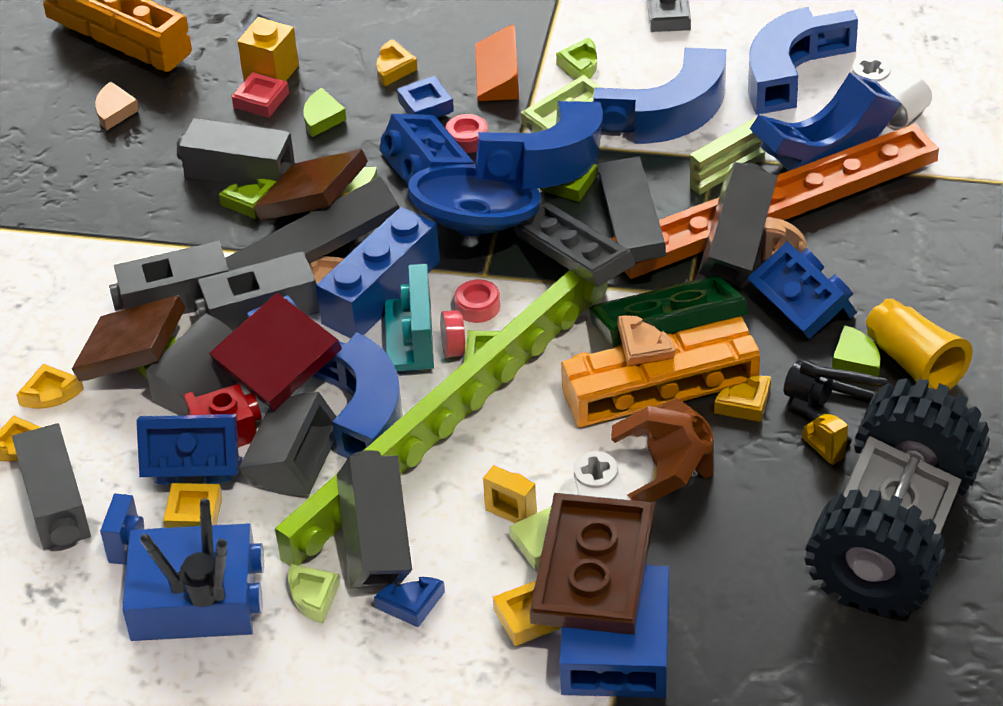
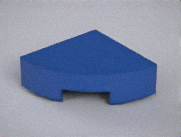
M425 576L419 577V581L407 582L395 586V583L389 584L374 596L375 608L419 627L445 593L444 581Z

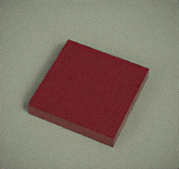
M277 292L209 352V355L217 366L274 411L340 352L342 347L336 337Z

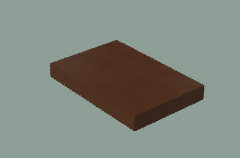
M554 493L530 608V624L635 635L654 522L655 502Z

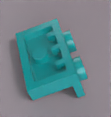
M427 264L409 265V284H401V299L385 301L386 353L393 362L396 371L434 369L431 300Z

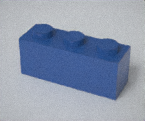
M402 206L397 209L316 284L321 324L350 339L356 332L365 335L385 315V301L401 299V284H409V265L427 264L429 273L440 263L437 223Z

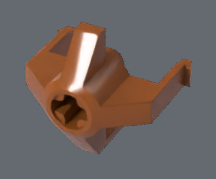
M678 398L658 408L647 406L612 425L611 440L614 443L632 434L637 437L644 433L648 434V449L654 464L657 466L656 480L627 494L630 500L654 502L685 486L694 470L705 479L714 475L715 461L712 430L703 416Z

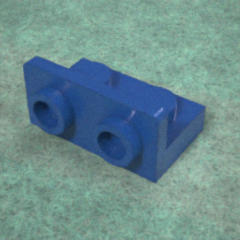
M391 114L386 130L382 134L379 150L407 186L410 178L415 173L429 167L453 164L474 165L472 159L434 115Z
M788 241L747 278L752 286L809 340L838 312L842 311L850 319L857 314V311L849 301V298L853 295L850 288L835 274L828 279L821 272L825 267L810 250L805 248L800 253Z
M237 414L140 416L136 420L139 478L153 477L155 484L168 485L171 483H181L183 477L202 476L203 483L214 484L231 481V475L239 473L242 457L239 456Z

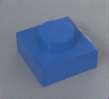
M435 75L397 89L398 102L407 114L434 115L438 118L454 112L453 98Z
M114 493L100 533L108 563L127 565L130 530L144 529V519L137 514L133 495Z

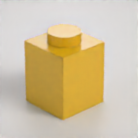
M258 17L237 41L243 80H246L254 72L287 81L299 66L294 27Z

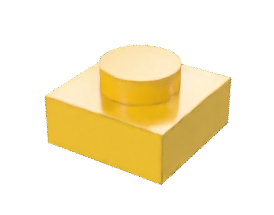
M493 465L483 477L485 510L513 523L536 514V483L529 481L519 473H511Z
M171 483L163 520L165 528L200 526V501L203 498L210 501L212 525H217L222 502L220 484Z
M536 580L493 597V609L514 646L562 628L530 624V608Z

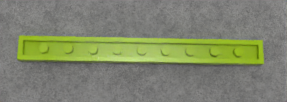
M569 270L365 450L378 451L381 453V456H398L400 475L409 467L417 465L430 448L439 440L447 438L454 431L458 423L472 411L481 408L495 390L503 383L510 382L523 365L532 357L540 355L548 343L560 332L569 329L575 323L577 317L588 307L598 303L607 291L608 282L596 287ZM337 474L275 527L280 560L287 565H300L309 556L316 555L323 548L325 542L343 527Z

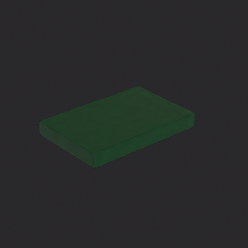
M717 275L594 304L589 307L591 323L614 347L622 345L617 324L618 316L640 317L643 319V322L649 323L661 332L664 331L668 334L748 315L746 298Z

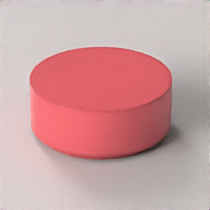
M474 114L458 115L449 120L445 127L466 153L477 151L478 132H488L486 121Z
M481 279L470 280L461 284L455 291V310L461 312L463 320L473 323L485 322L494 318L500 311V292L492 282Z
M458 310L442 311L440 330L445 358L460 357L465 353V330L462 314Z

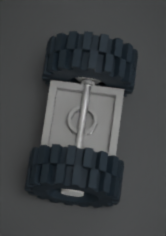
M908 379L898 380L895 388L891 383L882 386L880 393L876 391L872 397L855 436V439H857L854 445L855 453L860 454L843 494L835 495L831 503L827 501L823 507L805 548V551H807L804 557L805 565L812 566L809 572L810 576L814 581L823 580L821 589L829 595L836 592L840 595L837 602L848 606L849 602H853L859 605V611L868 613L870 608L877 609L880 617H890L892 610H895L898 616L908 615L911 608L917 611L923 606L924 601H927L945 557L946 549H942L944 539L940 532L956 493L963 496L968 492L970 485H973L990 441V437L987 436L989 431L987 421L979 422L982 413L976 406L968 409L966 407L968 398L961 393L954 398L947 394L950 387L939 383L936 390L929 388V380L918 379L916 385L911 386Z

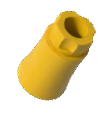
M893 298L885 299L869 313L865 322L869 337L876 341L878 347L905 369L916 382L918 379L929 380V388L937 390L940 383L950 387V390L967 372L973 355V349L968 340L944 330L926 319L912 307L904 306Z

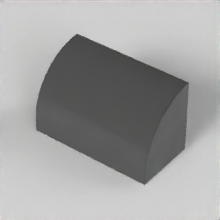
M205 313L161 355L158 362L153 363L146 370L153 403L177 415H187L183 394L193 392L194 396L198 397L236 385L238 382L217 366L209 355V352L233 331L220 320Z
M319 391L290 396L274 411L268 408L239 466V470L247 478L262 488L288 496L310 494L335 441L332 422L337 416Z

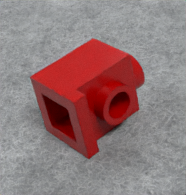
M240 384L195 397L193 392L183 394L187 415L237 414L238 447L251 444L256 434L255 422L262 420L260 408L254 394L244 395Z

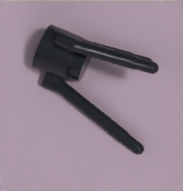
M799 360L788 371L783 391L784 395L793 398L790 409L814 420L822 414L812 406L816 403L820 405L825 404L832 390L867 401H871L876 393L841 381L882 387L888 384L889 381L882 377L818 366L806 360L803 362ZM847 435V445H850L852 439Z
M206 498L200 501L202 552L189 555L181 565L179 572H176L148 534L140 536V542L167 578L170 591L173 594L183 592L184 598L188 603L200 607L212 605L226 597L224 576L227 542L225 539H219L216 543L214 554L210 501Z

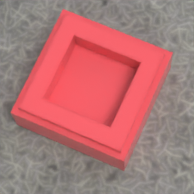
M252 72L231 96L233 108L270 118L288 96L289 86L286 81Z

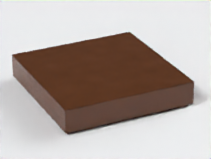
M357 149L294 163L253 208L259 220L264 221L330 207L366 166L368 160L363 150Z
M179 295L100 316L71 368L78 381H87L158 362L185 310Z

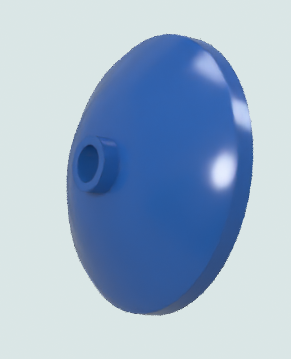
M471 164L429 167L415 173L408 183V197L420 212L437 223L468 236L495 233L520 225L534 216L540 208L541 194L537 188L522 189L520 180L476 179V165Z

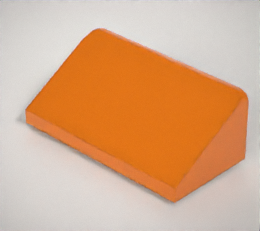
M510 25L475 44L477 100L480 102L519 99L515 25Z

